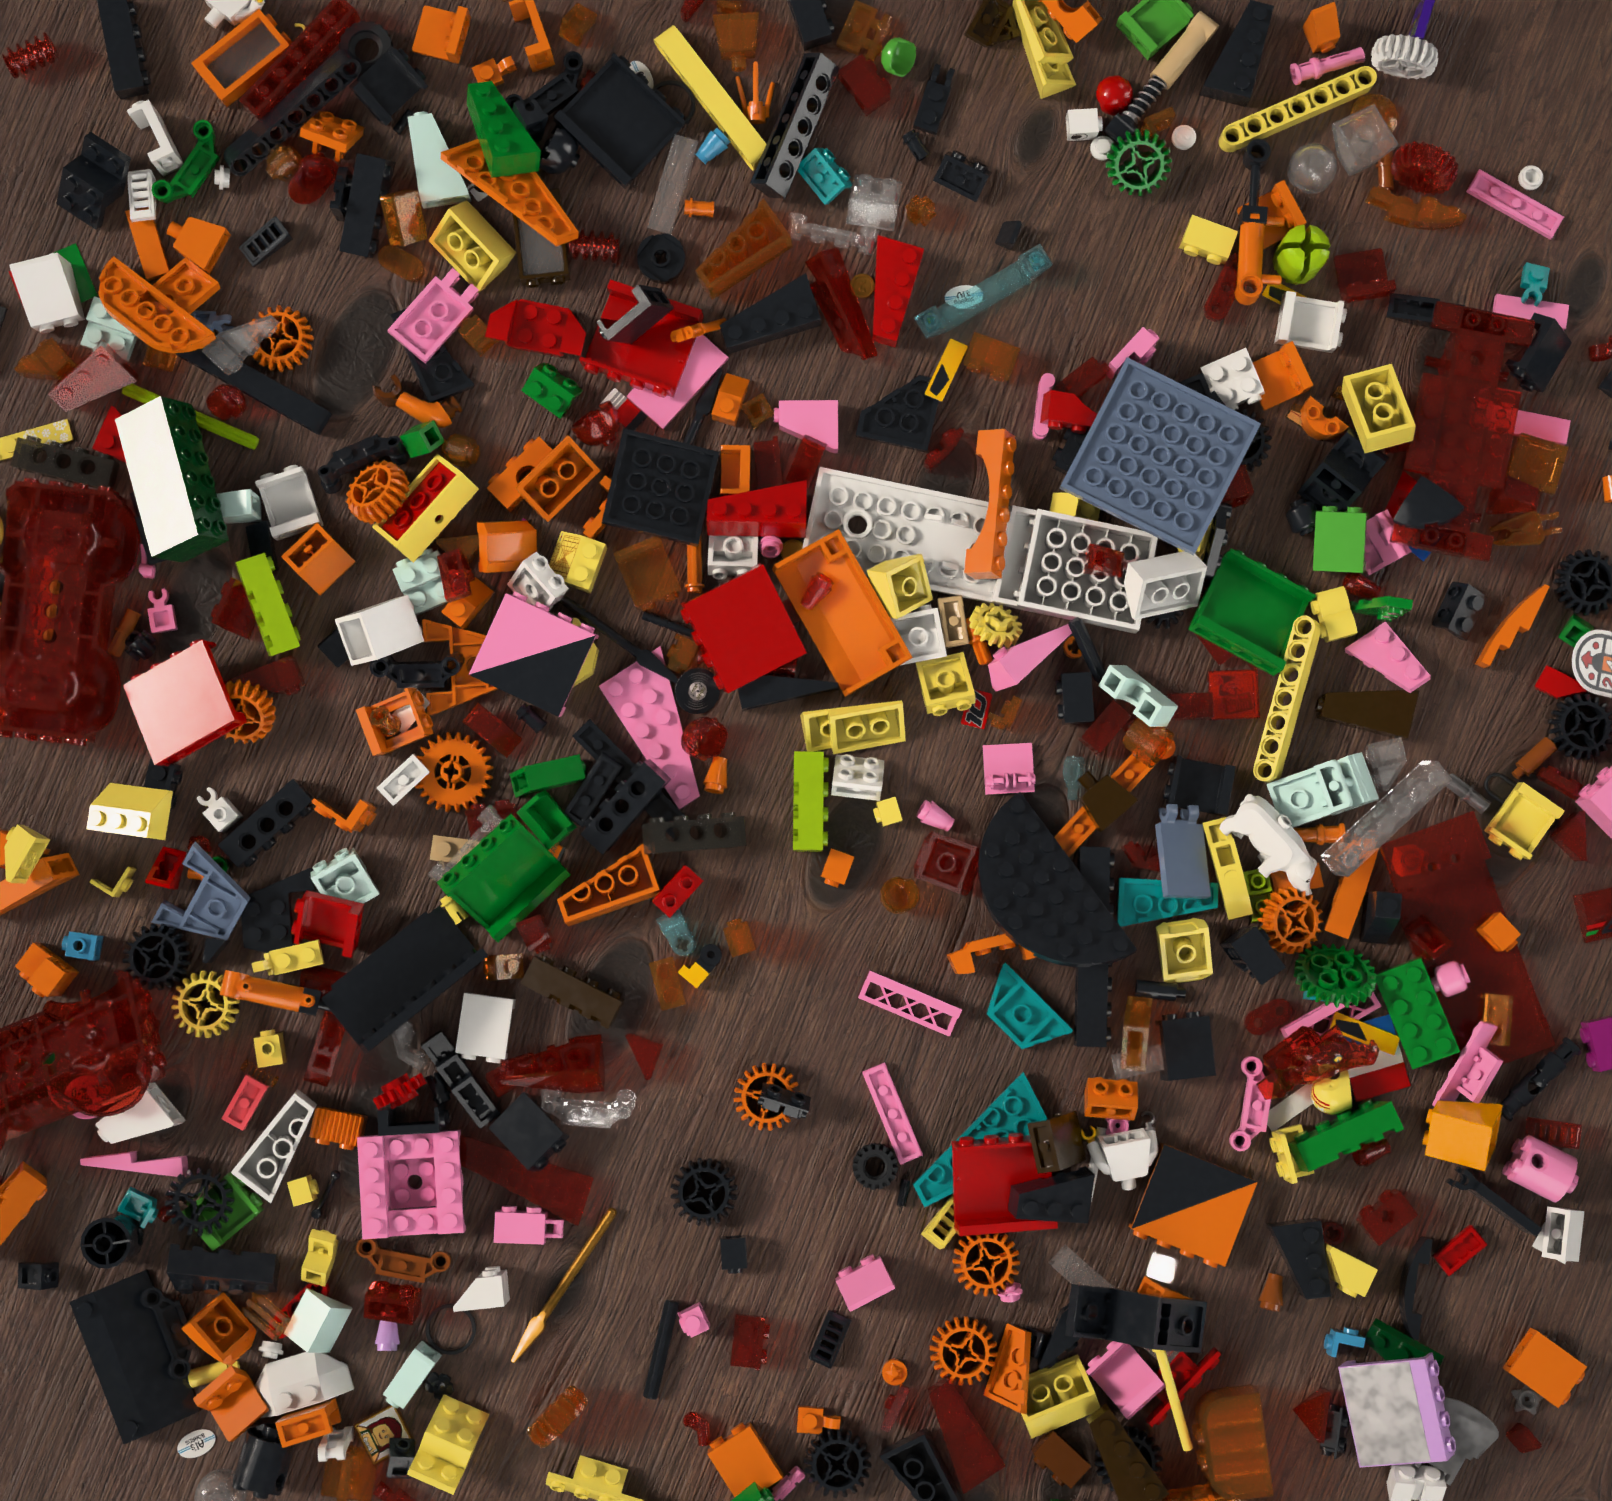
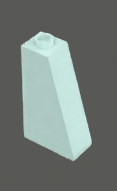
M422 111L414 113V116H409L408 123L419 198L423 209L458 204L466 200L471 202V196L461 174L441 160V152L448 150V147L432 113L428 114V112Z

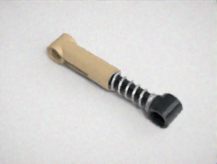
M1199 11L1185 32L1151 72L1149 84L1144 85V90L1138 93V98L1133 99V104L1128 105V110L1115 115L1104 133L1117 143L1118 136H1121L1123 140L1127 139L1126 131H1129L1131 136H1133L1135 129H1138L1137 124L1138 121H1141L1140 117L1142 114H1146L1147 108H1151V103L1156 102V97L1161 95L1163 89H1170L1200 49L1213 37L1220 25L1205 13Z

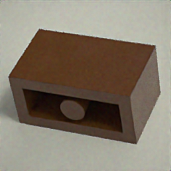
M1055 1430L1045 1433L1031 1449L1035 1455L1033 1460L1042 1469L1048 1467L1054 1473L1051 1477L1062 1487L1066 1484L1072 1489L1091 1467L1089 1461Z

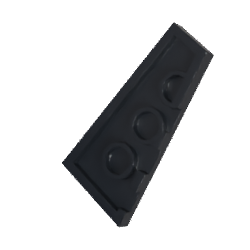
M406 309L391 314L393 323ZM444 345L439 348L426 364L404 346L428 402H439L475 387L474 383L466 376Z

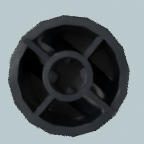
M118 1212L94 1220L85 1228L81 1236L80 1247L83 1256L91 1265L104 1269H109L131 1260L140 1252L143 1245L144 1234L142 1228L139 1227V1221Z
M264 1423L247 1429L232 1487L237 1490L252 1491L253 1496L260 1499H267L269 1494L280 1496L296 1444L282 1448L274 1423Z

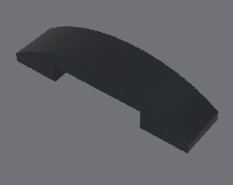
M1421 1236L1411 1249L1403 1267L1399 1286V1307L1402 1323L1407 1335L1415 1340H1419L1422 1318L1420 1313L1412 1311L1419 1263L1429 1265L1433 1240L1426 1236Z

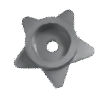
M1527 1385L1522 1390L1511 1391L1516 1399L1515 1412L1527 1410L1533 1415L1536 1414V1407L1539 1401L1543 1399L1541 1395L1534 1392Z

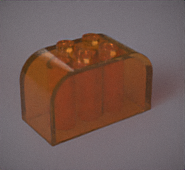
M1251 1384L1216 1388L1207 1391L1199 1398L1196 1404V1424L1192 1425L1193 1438L1197 1440L1199 1450H1195L1197 1465H1200L1206 1480L1216 1493L1228 1500L1274 1496L1260 1393Z

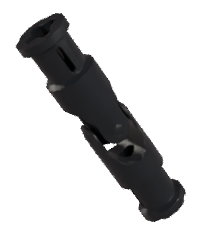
M1564 1037L1562 1039L1563 1043L1558 1048L1544 1056L1535 1069H1532L1509 1090L1510 1094L1500 1103L1503 1105L1501 1115L1506 1120L1511 1122L1513 1120L1512 1116L1519 1109L1526 1107L1548 1085L1550 1080L1556 1078L1566 1069V1064L1575 1055L1579 1056L1581 1054V1050L1569 1038ZM1531 1082L1537 1087L1534 1090L1528 1091L1527 1086Z

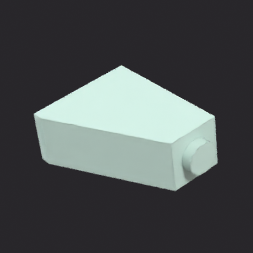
M251 489L217 494L225 524L262 521L261 498Z
M421 1341L414 1348L383 1393L387 1397L386 1401L395 1408L401 1407L404 1409L442 1355L424 1341Z

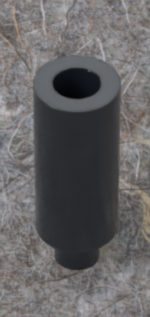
M1136 980L1135 997L1174 1002L1176 998L1185 999L1186 989L1177 988L1175 983Z

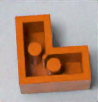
M32 943L15 965L21 971L19 975L33 986L31 990L42 998L45 996H62L79 973V971L41 943Z

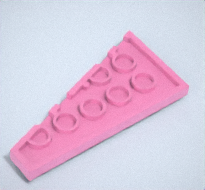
M659 646L652 653L665 665L661 646ZM636 661L599 685V688L646 760H652L671 778L665 789L678 809H682L699 798L700 794L670 680L640 666Z

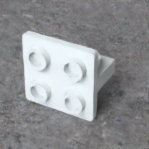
M848 754L836 755L831 795L880 801L884 760H878L873 757H854Z

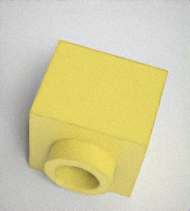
M896 797L876 802L877 808H874L873 812L877 823L881 822L882 826L885 827L902 822Z
M311 1175L287 1182L293 1207L318 1199L316 1195L319 1194L318 1183L316 1179L312 1180Z

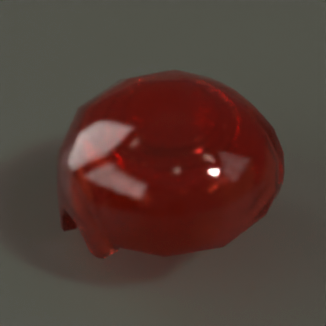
M221 384L216 386L206 399L207 407L211 413L223 421H227L231 417L238 419L247 408L245 396L233 385Z

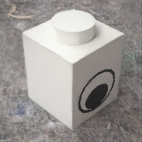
M1097 108L1068 110L1066 115L1067 141L1094 140L1098 136L1099 131H1102L1103 124L1102 116H1098Z

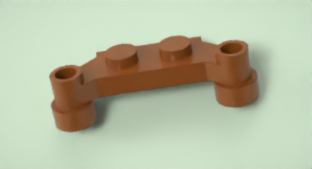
M360 1239L356 1245L358 1255L368 1258L376 1268L375 1274L425 1283L428 1276L436 1272H443L451 1265V1256L446 1251H437L432 1257L381 1248L376 1239ZM366 1242H369L372 1245L371 1250H368L365 1247ZM439 1256L445 1258V1264L439 1262Z

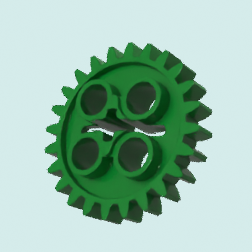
M1322 944L1321 949L1313 945L1312 950L1305 949L1304 954H1299L1298 960L1295 963L1293 977H1296L1295 983L1301 985L1300 991L1308 990L1307 997H1316L1315 1002L1324 1000L1325 1006L1332 1002L1336 1008L1339 1007L1340 1003H1343L1346 1008H1349L1350 1002L1358 1006L1359 1000L1365 1003L1367 997L1372 996L1377 974L1374 973L1375 967L1369 966L1370 960H1362L1363 954L1354 955L1355 949L1345 951L1344 945L1337 949L1335 944H1332L1331 948H1327L1325 944Z

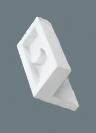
M415 753L377 787L380 793L393 806L430 773L425 765L416 757Z

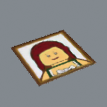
M390 1404L353 1424L373 1467L388 1460L390 1438H413L399 1408H395Z

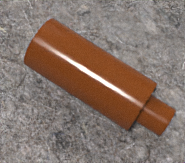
M1544 737L1515 763L1517 768L1512 772L1513 776L1518 780L1523 775L1529 776L1557 750L1556 745L1549 738Z

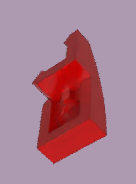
M1547 665L1534 686L1536 690L1553 698L1561 699V701L1568 696L1572 697L1575 694L1588 693L1577 680Z

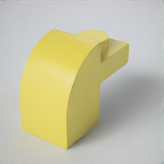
M311 1230L308 1252L301 1270V1281L326 1286L338 1249L339 1240H336V1235L326 1230Z

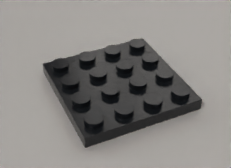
M624 428L601 524L698 547L719 452Z

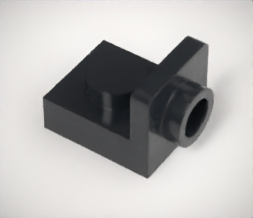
M58 1262L18 1263V1288L45 1290L58 1287Z
M413 1438L389 1439L386 1478L411 1479V1476L407 1475L415 1458V1440Z

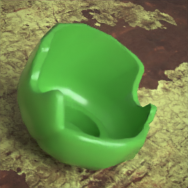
M894 37L887 42L881 54V63L884 70L899 77H904L909 73L916 58L915 44L900 37Z

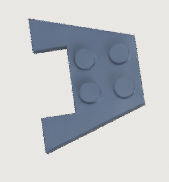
M194 842L182 864L204 876L186 911L164 900L151 923L166 924L168 927L228 940L251 897Z

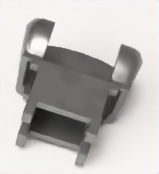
M1445 1397L1443 1401L1444 1408L1450 1416L1449 1431L1451 1437L1455 1440L1456 1451L1448 1461L1429 1462V1464L1442 1470L1446 1483L1451 1486L1465 1459L1467 1458L1470 1461L1473 1457L1479 1459L1499 1438V1431L1489 1418L1473 1406L1454 1398ZM1415 1463L1414 1465L1420 1468L1422 1463Z

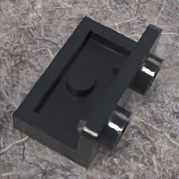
M1452 582L1432 625L1447 630L1460 640L1467 641L1488 597L1470 584Z

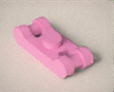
M1050 373L1043 374L1038 384L1032 435L1036 440H1043L1049 431L1048 424L1040 423L1043 394L1052 390L1055 383V377Z

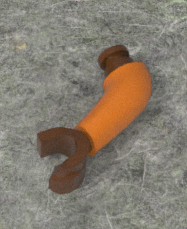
M395 374L391 376L392 383L396 387L392 392L385 393L381 390V387L373 386V393L376 399L387 407L397 406L422 423L434 420L438 428H445L451 425V419L456 416L455 412L458 411L460 413L463 411L453 396L449 398L450 401L448 403L444 401L440 404L438 401L435 403L426 402L407 392H403L400 380Z

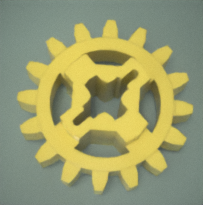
M982 603L981 606L975 607L969 618L971 622L969 627L975 629L973 634L980 635V641H989V646L996 644L998 648H1001L1004 644L1007 648H1010L1011 644L1015 645L1023 632L1020 629L1022 623L1016 622L1018 616H1012L1010 609L1007 611L1003 610V605L998 607L994 603H990L987 606L985 603Z

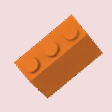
M567 435L515 488L538 515L549 522L601 470Z

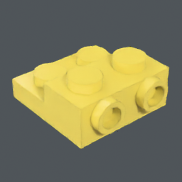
M964 652L916 662L927 714L933 713L934 716H941L946 714L948 709L957 708L959 711L969 709L972 706L971 704H975V692Z

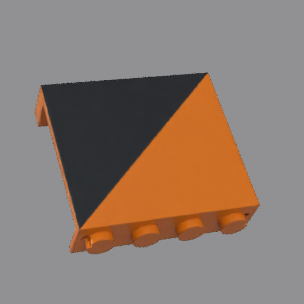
M1160 1143L1158 1153L1160 1154L1133 1224L1129 1223L1128 1227L1134 1230L1133 1235L1147 1240L1148 1236L1157 1239L1156 1244L1164 1248L1170 1249L1172 1245L1180 1248L1179 1253L1193 1259L1197 1255L1204 1258L1203 1263L1217 1268L1219 1264L1225 1267L1256 1188L1257 1181Z

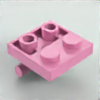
M1388 510L1382 511L1367 520L1364 561H1366L1365 574L1368 577L1412 552L1397 525L1393 522V518Z

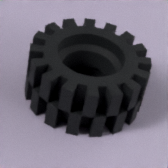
M871 1143L865 1145L856 1152L853 1159L854 1176L865 1188H870L871 1190L883 1189L885 1186H889L896 1177L898 1171L896 1157L883 1144ZM879 1157L884 1161L885 1169L882 1174L872 1176L867 1173L865 1164L869 1158Z

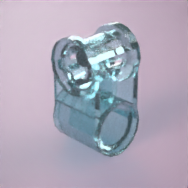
M680 909L670 918L664 914L656 919L663 935L676 954L688 956L694 952L696 943ZM680 939L689 940L690 944L687 945V951L678 949V946L681 944Z

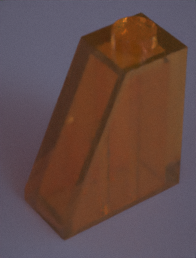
M1127 997L1120 1069L1146 1071L1153 998Z

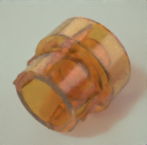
M1138 718L1126 732L1123 744L1133 753L1137 760L1152 768L1169 749L1174 739V733L1165 727H1150Z

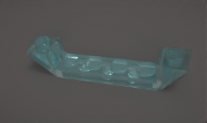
M1038 244L1019 255L1018 261L938 308L935 305L915 316L914 320L926 339L946 333L1030 284L1053 264L1041 244Z

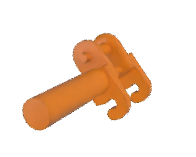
M722 318L704 324L697 323L672 331L670 337L672 342L696 338L705 333L719 330L720 324L727 320Z

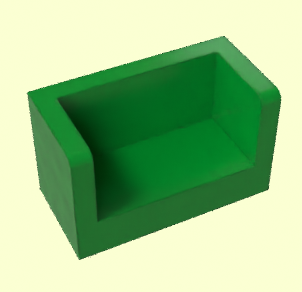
M546 790L536 794L516 812L547 850L557 846L577 828Z

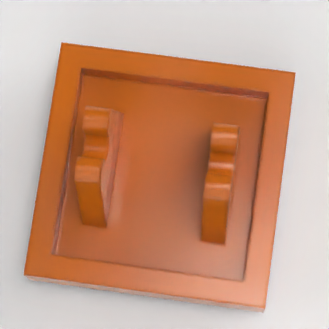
M318 111L301 127L300 137L313 141L312 153L318 154V150L321 151L322 145L335 149V161L340 163L341 159H344L345 153L363 136L364 127L357 125L353 120L335 117L331 112Z

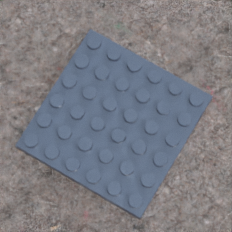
M1127 357L1059 489L1194 556L1261 423Z

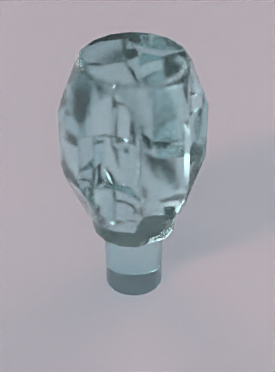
M1067 756L1063 764V777L1068 788V800H1077V791L1081 785L1077 780L1085 773L1084 758L1081 756Z

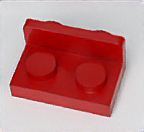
M684 865L654 897L652 902L670 918L702 884L703 880L688 866Z

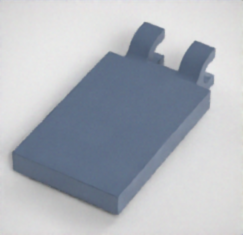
M1168 804L1166 808L1158 809L1161 822L1156 824L1155 828L1163 897L1207 899L1211 897L1203 824H1196L1199 817V806L1189 805L1187 809H1181V820H1176L1178 815L1177 804Z

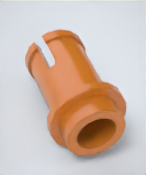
M693 198L685 200L684 215H689L690 218L691 215L713 218L714 201H694Z

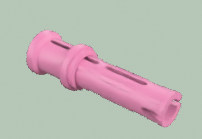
M1358 47L1322 59L1313 57L1308 62L1298 65L1293 63L1290 65L1291 79L1295 85H1300L1301 81L1311 78L1317 80L1322 77V74L1364 63V51L1362 47Z

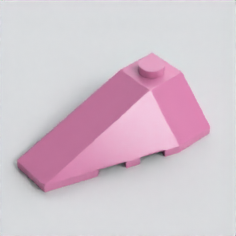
M1064 625L1008 649L1005 647L999 649L993 655L994 660L988 664L992 688L995 692L1017 685L1072 634L1069 625Z

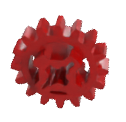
M406 1073L380 1087L383 1093L373 1098L377 1109H381L388 1104L391 1109H394L418 1096L419 1094L416 1089L425 1085L426 1081L422 1073L412 1078Z

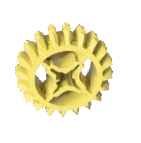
M201 971L200 978L196 973H192V982L188 978H184L182 981L185 988L183 986L176 987V990L181 994L172 996V999L177 1000L178 1004L172 1005L171 1008L173 1010L179 1009V1013L173 1017L174 1019H183L179 1023L180 1028L188 1025L186 1029L187 1034H191L195 1030V1037L199 1038L204 1031L205 1038H211L212 1031L216 1036L221 1035L220 1027L225 1031L229 1029L226 1021L235 1023L236 1019L231 1016V1013H239L240 1010L233 1008V1004H239L240 1000L223 996V1004L215 998L216 991L214 987L220 991L224 975H220L216 980L217 973L215 971H211L209 977L206 971ZM204 983L207 984L206 989L202 991L198 998L189 997L197 986ZM208 999L207 1002L216 1007L205 1008L204 1010L205 1006L202 1007L201 1003L197 1002ZM188 1005L196 1009L198 1022L190 1015ZM213 1011L223 1012L216 1022L205 1025L206 1019H209Z

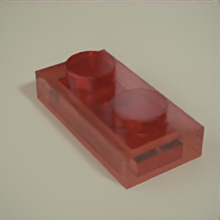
M805 434L785 480L792 483L807 480L808 490L828 444Z

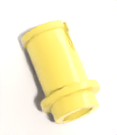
M446 895L440 899L442 903L440 906L445 907L455 925L469 916L450 896Z

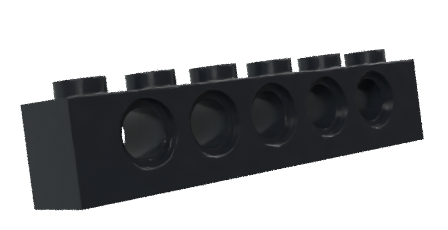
M822 53L804 54L750 182L751 185L769 198H786L794 176L799 169L804 152L809 145L812 133L818 124L822 109L827 102L830 90L836 81L840 68Z

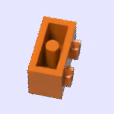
M1102 1077L1087 1079L1084 1091L1085 1117L1135 1120L1138 1109V1082L1126 1079L1110 1080Z

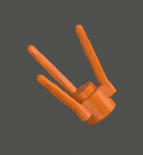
M755 61L753 63V101L749 102V106L746 103L740 77L736 76L735 79L744 116L751 124H763L766 122V118H769V109L775 83H770L765 106H763V102L759 101L758 62Z

